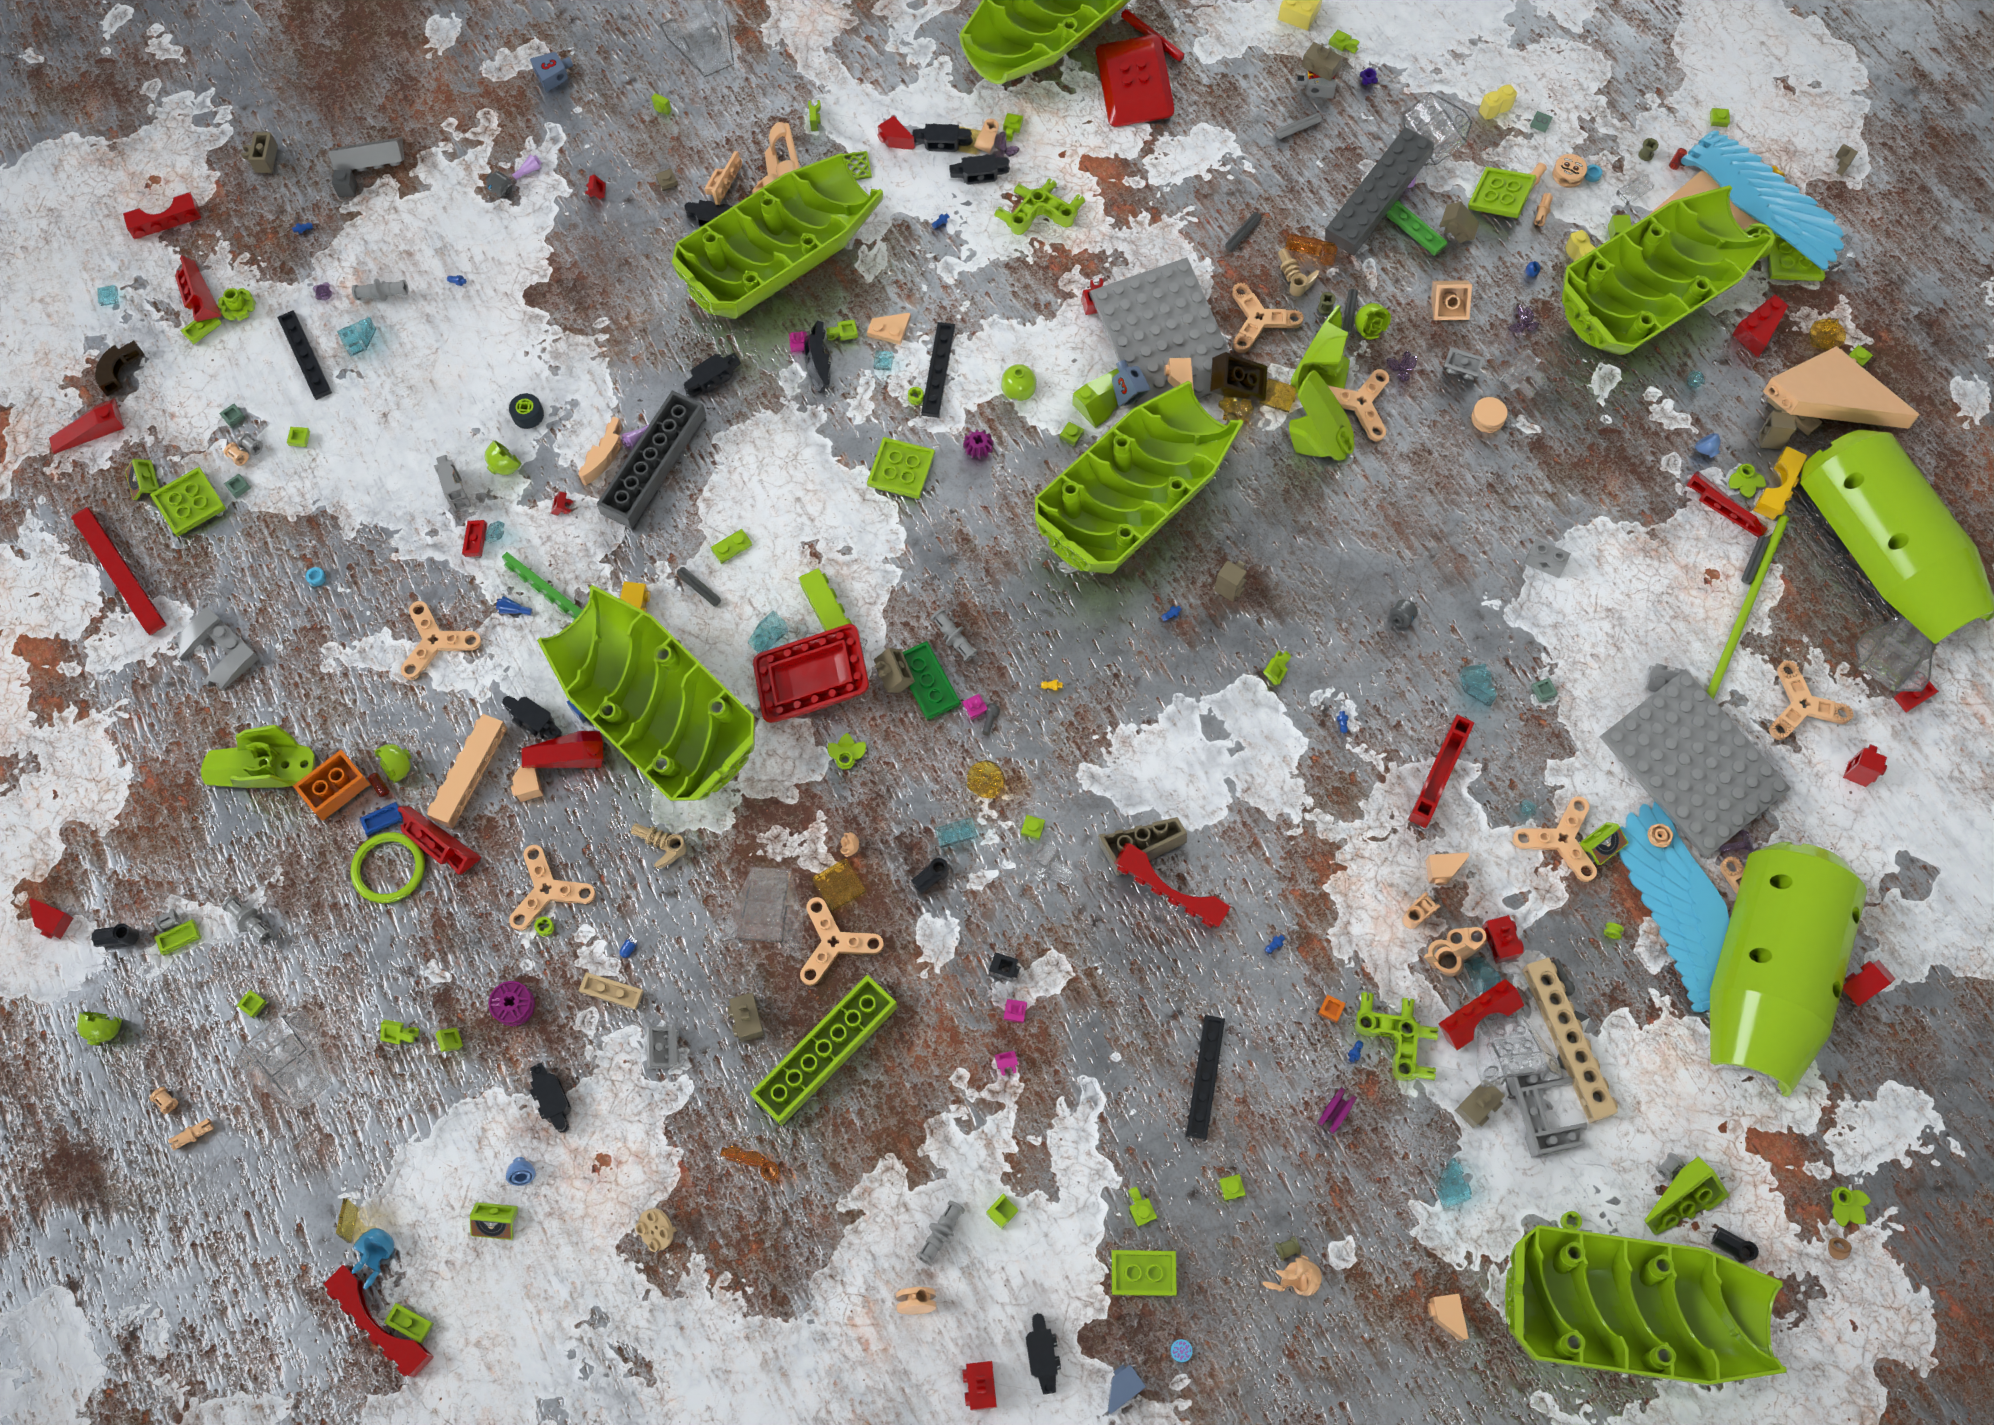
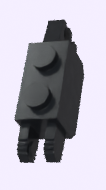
M925 124V128L913 129L912 132L914 142L925 144V149L928 151L956 152L959 150V146H968L973 142L971 130L959 128V125Z
M995 154L968 156L961 158V163L949 165L950 177L963 178L964 183L967 185L995 182L998 179V175L1009 173L1010 160L1007 157H996Z
M699 200V203L686 202L684 205L686 216L696 220L699 227H702L733 207L728 204L715 205L712 201Z
M735 353L724 358L720 354H714L692 368V377L683 384L686 395L693 397L700 392L704 395L707 392L713 391L721 383L727 382L733 376L732 371L741 364L740 359Z
M511 696L503 698L502 704L509 711L512 717L511 721L518 727L524 726L527 728L526 731L533 737L539 736L542 739L544 737L554 739L562 734V731L555 725L551 713L527 697H521L519 700Z
M538 1063L530 1068L533 1079L530 1082L533 1088L530 1090L534 1101L538 1100L539 1102L538 1112L541 1118L552 1123L558 1132L566 1133L569 1130L566 1115L570 1114L571 1105L560 1079L556 1075L548 1073L542 1063Z
M1037 1312L1032 1317L1033 1331L1029 1332L1026 1336V1345L1031 1375L1036 1379L1038 1378L1043 1395L1056 1393V1375H1058L1057 1370L1061 1369L1060 1357L1055 1356L1054 1347H1058L1056 1333L1052 1334L1051 1329H1046L1044 1316Z

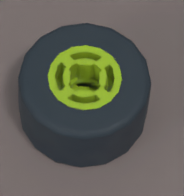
M519 394L509 404V413L518 427L530 429L542 422L544 410L539 399L533 394Z

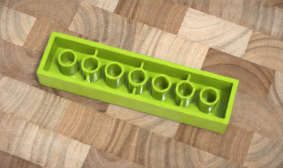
M866 975L750 1092V1095L782 1127L898 1008L897 1002L872 978Z

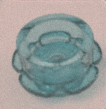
M1693 370L1687 377V383L1694 388L1701 386L1705 382L1704 375L1700 371Z
M1524 799L1522 803L1518 804L1521 807L1520 811L1528 816L1537 813L1536 809L1538 806L1531 801Z

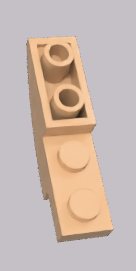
M612 417L611 422L606 426L604 438L600 439L599 447L592 445L591 450L587 452L585 464L579 470V477L583 485H588L598 478L618 455L623 445L620 438L623 427L619 418Z

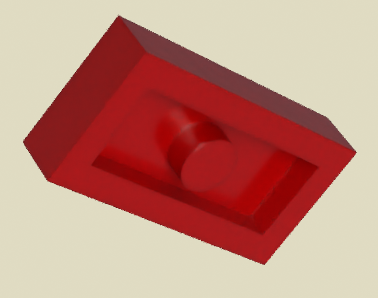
M485 520L467 521L462 555L465 557L482 556L488 524Z
M1924 677L1897 694L1894 699L1907 713L1939 691L1927 677Z

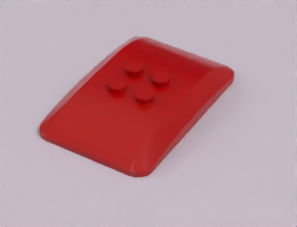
M1148 35L1104 43L1096 48L1108 122L1111 126L1120 127L1169 118L1174 114L1175 109L1163 46L1159 36Z
M846 624L761 652L753 659L763 719L768 723L790 719L838 704L865 693L869 688L858 628L853 624Z

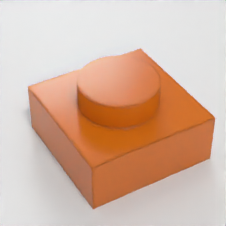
M1327 994L1318 1014L1337 1023L1346 1003Z

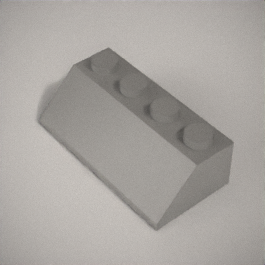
M402 137L337 147L329 151L333 170L356 169L357 172L367 170V167L370 166L378 169L383 168V164L390 163L391 166L400 165V162L405 159Z

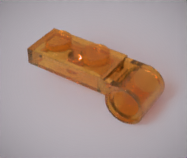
M1289 233L1285 249L1320 256L1319 260L1324 265H1332L1335 262L1338 250L1336 244Z
M729 1145L728 1148L722 1147L720 1156L723 1159L760 1168V1175L767 1183H775L780 1179L781 1170L778 1165L773 1161L760 1157V1153L749 1151L747 1154L740 1152L741 1148ZM768 1168H776V1173L774 1176H765V1172Z

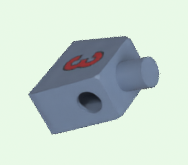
M556 52L530 59L532 68L546 92L568 79L566 69L573 67L570 57L560 60Z
M1126 360L1116 363L1119 373L1112 378L1118 406L1134 404L1151 390L1140 367H1128Z

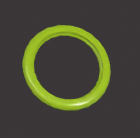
M386 832L375 835L363 843L353 857L350 870L352 884L363 898L371 902L391 903L408 896L422 879L425 870L424 853L405 834ZM399 842L407 846L414 855L415 871L412 878L403 888L393 893L380 894L370 890L361 879L360 867L363 858L370 849L380 843Z

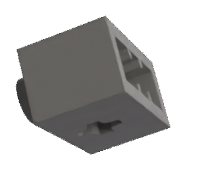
M1535 539L1524 564L1559 578L1565 569L1571 553Z

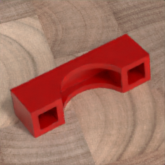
M191 192L173 197L170 207L158 214H148L140 208L123 213L127 230L134 240L201 219L198 204Z
M1504 979L1452 1015L1446 1017L1438 1025L1447 1042L1458 1051L1474 1040L1475 1028L1485 1016L1492 1013H1502L1508 1017L1525 1005L1517 988Z

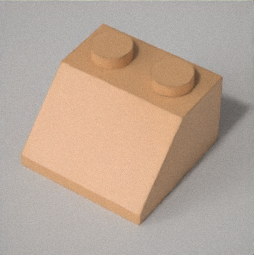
M1468 280L1432 281L1431 302L1433 320H1469L1472 284Z

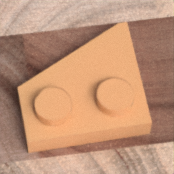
M911 313L872 318L867 331V337L901 345Z

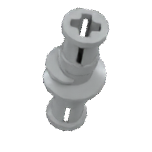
M375 279L374 284L352 285V295L355 300L366 297H378L379 300L386 301L388 296H394L395 294L408 295L406 280H400V282L382 281L380 283L379 279Z
M943 608L931 616V621H935L941 632L945 634L942 639L946 640V645L948 647L953 645L964 657L963 660L965 662L971 660L978 653L968 643L966 637L961 634L964 627L956 628L953 621L946 616Z
M237 896L228 897L223 902L222 909L229 912L237 921V929L239 931L249 932L254 935L261 945H265L273 939L275 932L264 925L261 921V915L257 914V909H248L246 906H243Z
M949 1200V1206L939 1218L938 1224L930 1223L929 1228L932 1234L928 1236L921 1252L916 1254L920 1261L929 1266L933 1265V1259L938 1251L941 1250L943 1243H951L947 1236H954L951 1230L955 1227L959 1216L965 1212V1209L954 1201Z

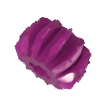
M978 429L975 432L969 431V435H965L963 448L967 455L971 454L972 459L976 456L979 460L982 458L981 456L987 458L988 453H992L994 441L991 439L990 433L986 434L985 429L981 432Z

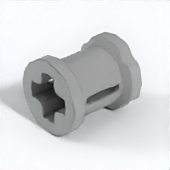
M243 433L237 440L239 447L247 449L254 456L259 454L263 448V443L253 439L249 433Z
M173 908L160 917H153L154 925L160 933L165 932V929L173 925L178 926L181 924L180 917Z
M1669 1152L1667 1154L1668 1158L1656 1167L1657 1172L1668 1181L1673 1179V1175L1679 1168L1685 1166L1682 1159L1672 1152Z

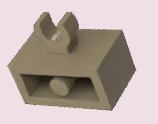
M1313 42L1303 56L1301 67L1331 81L1341 68L1343 56L1333 52L1331 47L1328 49L1323 47V43L1320 45Z
M254 132L251 146L243 145L246 153H241L243 159L250 162L255 173H272L278 144L271 132Z
M1460 201L1446 205L1439 227H1445L1444 233H1451L1459 243L1475 239L1479 222Z
M1774 409L1759 432L1760 448L1782 450L1785 444L1789 442L1792 433H1795L1797 429L1794 415L1782 413V410Z
M1227 560L1217 574L1214 591L1232 602L1236 597L1240 598L1247 582L1245 579L1247 571L1244 570L1246 563L1239 560L1235 565Z
M888 648L874 659V666L887 692L900 693L915 682L901 649Z
M753 992L729 999L730 1006H727L729 1017L734 1018L735 1025H732L734 1037H738L741 1042L765 1036Z
M1486 1078L1454 1111L1472 1128L1477 1125L1482 1127L1489 1120L1487 1114L1491 1110L1496 1112L1503 1105L1501 1100L1505 1095Z

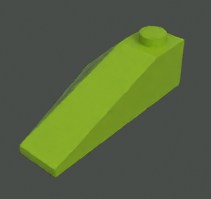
M1118 368L1086 383L1073 393L1072 405L1094 428L1108 420L1116 406H1118L1112 378L1119 373Z
M1698 1156L1681 1169L1644 1221L1651 1232L1657 1235L1677 1226L1679 1220L1686 1217L1692 1219L1696 1217L1695 1213L1703 1209L1709 1211L1715 1208L1730 1195L1714 1170Z

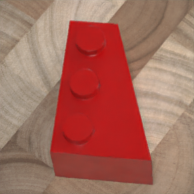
M1776 294L1743 319L1734 330L1732 336L1759 358L1789 305Z

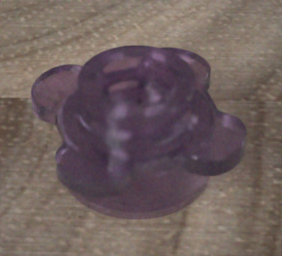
M328 282L313 287L317 300H328L333 293L329 288L330 284Z

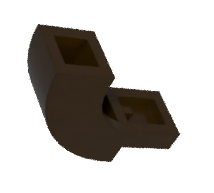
M135 340L119 349L116 345H113L99 359L95 377L99 388L106 396L123 388L119 381L122 369L145 355Z

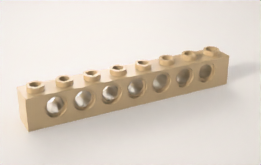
M1549 957L1527 964L1522 969V972L1566 1072L1573 1080L1571 1083L1589 1124L1618 1113L1617 1102L1609 1093V1085L1606 1078L1601 1075L1600 1064L1592 1055L1591 1044L1584 1037L1582 1032L1583 1026L1580 1020L1576 1019L1572 1002L1567 999L1565 986L1562 981H1559L1556 965L1551 962ZM1541 978H1546L1550 985H1544ZM1550 997L1556 998L1558 1005L1553 1004L1550 1001ZM1558 1016H1563L1566 1019V1024L1561 1023ZM1567 1035L1573 1036L1575 1043L1569 1042ZM1576 1054L1583 1057V1063L1577 1061ZM1584 1073L1592 1077V1082L1586 1081ZM1593 1093L1600 1096L1601 1102L1594 1100Z

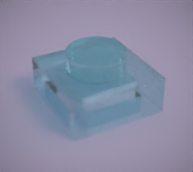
M115 285L97 288L100 306L119 303L118 288Z
M876 350L874 369L891 371L894 353Z
M499 520L491 523L488 527L485 541L492 543L500 540L504 534L503 528L505 523Z

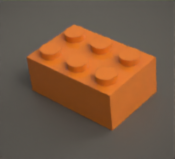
M339 750L293 785V787L311 810L323 821L371 784L342 750Z

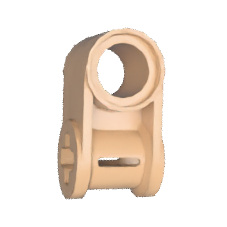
M990 118L984 122L974 145L975 148L990 153L999 129V124L995 119Z
M1425 892L1408 908L1403 915L1402 922L1405 927L1415 929L1423 921L1431 917L1441 906L1436 904L1428 896V893ZM1409 914L1415 915L1417 920H1412Z

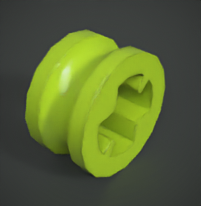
M912 387L908 390V401L912 405H919L923 402L924 394L921 388Z
M540 917L536 920L534 928L539 935L549 936L554 931V924L548 917ZM545 922H547L546 924L549 927L545 928L544 931H542L540 925H544Z
M1606 923L1605 927L1607 929L1603 931V934L1611 939H1621L1622 935L1620 933L1624 931V928L1616 923Z
M1569 1211L1562 1215L1560 1223L1564 1229L1578 1230L1582 1225V1218L1577 1212ZM1567 1216L1575 1218L1576 1222L1573 1223L1575 1227L1572 1224H1567L1566 1221L1569 1220Z

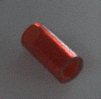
M1679 148L1669 163L1671 169L1677 170L1681 165V159L1687 155V151L1684 148Z
M377 772L368 776L370 784L379 797H385L389 794L390 790Z

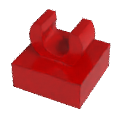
M595 174L589 176V183L586 184L588 191L585 194L589 197L595 196L599 200L604 198L606 183Z
M559 491L554 497L550 514L558 516L561 512L564 514L571 512V509L565 507V504L569 506L573 504L571 499H566L567 493Z

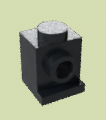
M995 952L989 969V976L1012 982L1013 978H1018L1021 969L1018 966V959ZM1008 967L1009 971L1004 972L1002 971V968Z

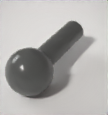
M994 703L988 704L985 711L987 717L982 734L985 736L990 735L994 718L1000 713L998 705Z
M1559 958L1554 959L1551 962L1556 965L1559 981H1562L1565 986L1566 996H1571L1575 992V985L1567 979Z

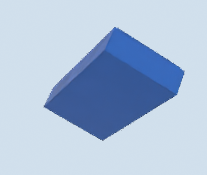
M394 802L359 818L368 837L403 821L402 813L398 812V803Z

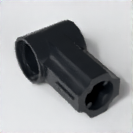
M943 858L933 859L927 868L911 879L912 884L923 894L939 880H943L948 876L949 868L947 862ZM937 866L945 867L942 872L934 871Z
M120 923L115 927L94 929L91 940L95 947L120 944L130 946L136 943L139 934L132 927Z
M1719 1227L1712 1237V1245L1734 1256L1740 1263H1748L1758 1257L1759 1250L1755 1243L1745 1241L1722 1227ZM1742 1247L1749 1250V1258L1743 1255Z

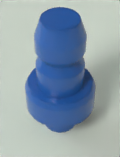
M947 213L939 215V218L931 224L932 227L936 229L939 225L946 224L950 216Z
M309 222L301 225L297 223L295 224L296 227L292 229L294 233L302 234L303 231L310 230L313 226Z
M462 275L447 276L448 282L455 283L458 286H462L467 282Z
M1172 606L1161 618L1163 621H1167L1169 618L1177 617L1182 609L1180 606Z
M1339 711L1340 715L1337 716V721L1341 726L1340 731L1341 733H1347L1349 716L1345 715V711Z
M1283 935L1272 938L1273 941L1265 948L1268 954L1284 945L1283 941L1285 938Z
M1360 1040L1355 1043V1047L1348 1053L1351 1063H1354L1355 1060L1358 1061L1361 1057L1360 1052L1363 1048V1042Z

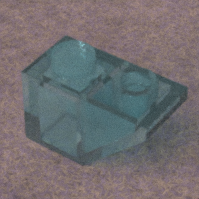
M368 317L337 331L350 357L367 350L376 327L371 318Z
M773 610L759 622L748 640V644L758 654L767 651L788 633L786 622Z
M1486 664L1463 667L1459 676L1464 692L1484 705L1491 706L1497 694L1496 689L1492 687L1491 672L1487 670Z
M1483 956L1464 962L1474 990L1479 996L1501 982L1500 974Z
M1455 1158L1450 1159L1446 1163L1436 1186V1192L1443 1209L1472 1199L1470 1196L1472 1195L1471 1188L1467 1182L1465 1183L1462 1176L1464 1174L1463 1168Z

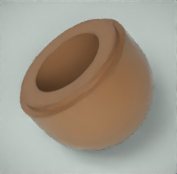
M1839 1237L1830 1239L1828 1251L1834 1259L1844 1260L1849 1257L1852 1246L1847 1240ZM1840 1243L1844 1249L1837 1248L1834 1244Z

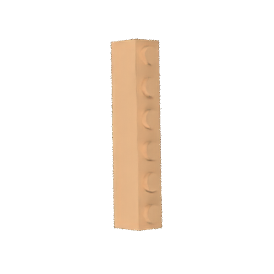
M482 714L480 719L476 720L474 730L466 738L462 752L458 753L453 768L447 773L446 781L439 787L436 799L428 807L427 815L432 821L451 829L454 828L508 729L503 721Z

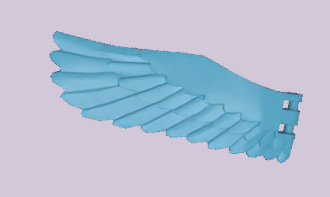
M1711 131L1699 140L1698 145H1694L1688 151V155L1681 159L1683 165H1693L1708 173L1720 187L1730 185L1732 187L1730 200L1736 207L1758 222L1768 225L1774 233L1794 246L1820 269L1827 270L1829 266L1828 261L1836 262L1837 255L1834 250L1841 251L1844 248V244L1839 239L1844 234L1841 228L1834 223L1836 217L1828 211L1816 207L1817 201L1810 196L1800 194L1798 187L1784 183L1785 178L1774 173L1771 166L1762 163V157L1749 153L1748 147L1738 145L1739 142L1734 139H1728V135H1719V131Z
M1656 802L1653 803L1652 809L1648 805L1643 804L1639 808V817L1630 812L1626 817V828L1620 827L1628 844L1618 851V854L1623 864L1631 872L1628 877L1632 885L1642 892L1641 901L1653 912L1651 913L1652 919L1661 927L1659 934L1668 944L1666 950L1669 956L1677 962L1674 964V967L1683 976L1681 981L1689 991L1686 996L1694 1003L1691 1005V1009L1694 1012H1704L1710 1009V988L1729 925L1727 906L1716 887L1691 856L1679 837L1672 820ZM1664 824L1671 829L1673 838L1670 845L1660 848L1650 843L1647 834L1652 825Z

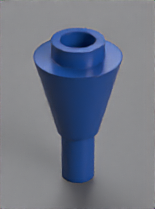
M505 596L502 599L499 598L496 604L499 614L522 613L531 616L532 608L521 606Z

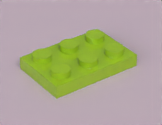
M1111 1251L1112 1295L1177 1296L1176 1251Z

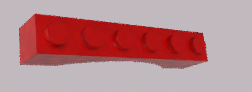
M1456 715L1408 821L1423 828L1428 826L1475 722Z
M1130 843L1124 845L1114 862V865L1117 866V871L1126 876L1129 873L1135 877L1134 881L1142 886L1148 885L1151 887L1150 891L1159 897L1164 895L1169 898L1167 900L1168 903L1175 907L1180 905L1185 908L1184 912L1193 918L1195 916L1202 919L1201 923L1209 928H1212V926L1219 927L1231 907L1215 896L1193 897L1172 889L1155 873L1147 854Z
M342 1265L324 1283L328 1289L326 1291L328 1296L333 1300L337 1299L342 1304L340 1306L341 1310L348 1316L351 1314L356 1319L354 1321L355 1325L363 1331L365 1329L370 1334L368 1339L374 1345H380L384 1349L382 1354L389 1361L394 1360L398 1364L396 1369L404 1377L407 1375L415 1377L434 1358L421 1343L415 1340L397 1338L378 1325L366 1304L363 1289L364 1281L356 1273L352 1274L351 1267Z

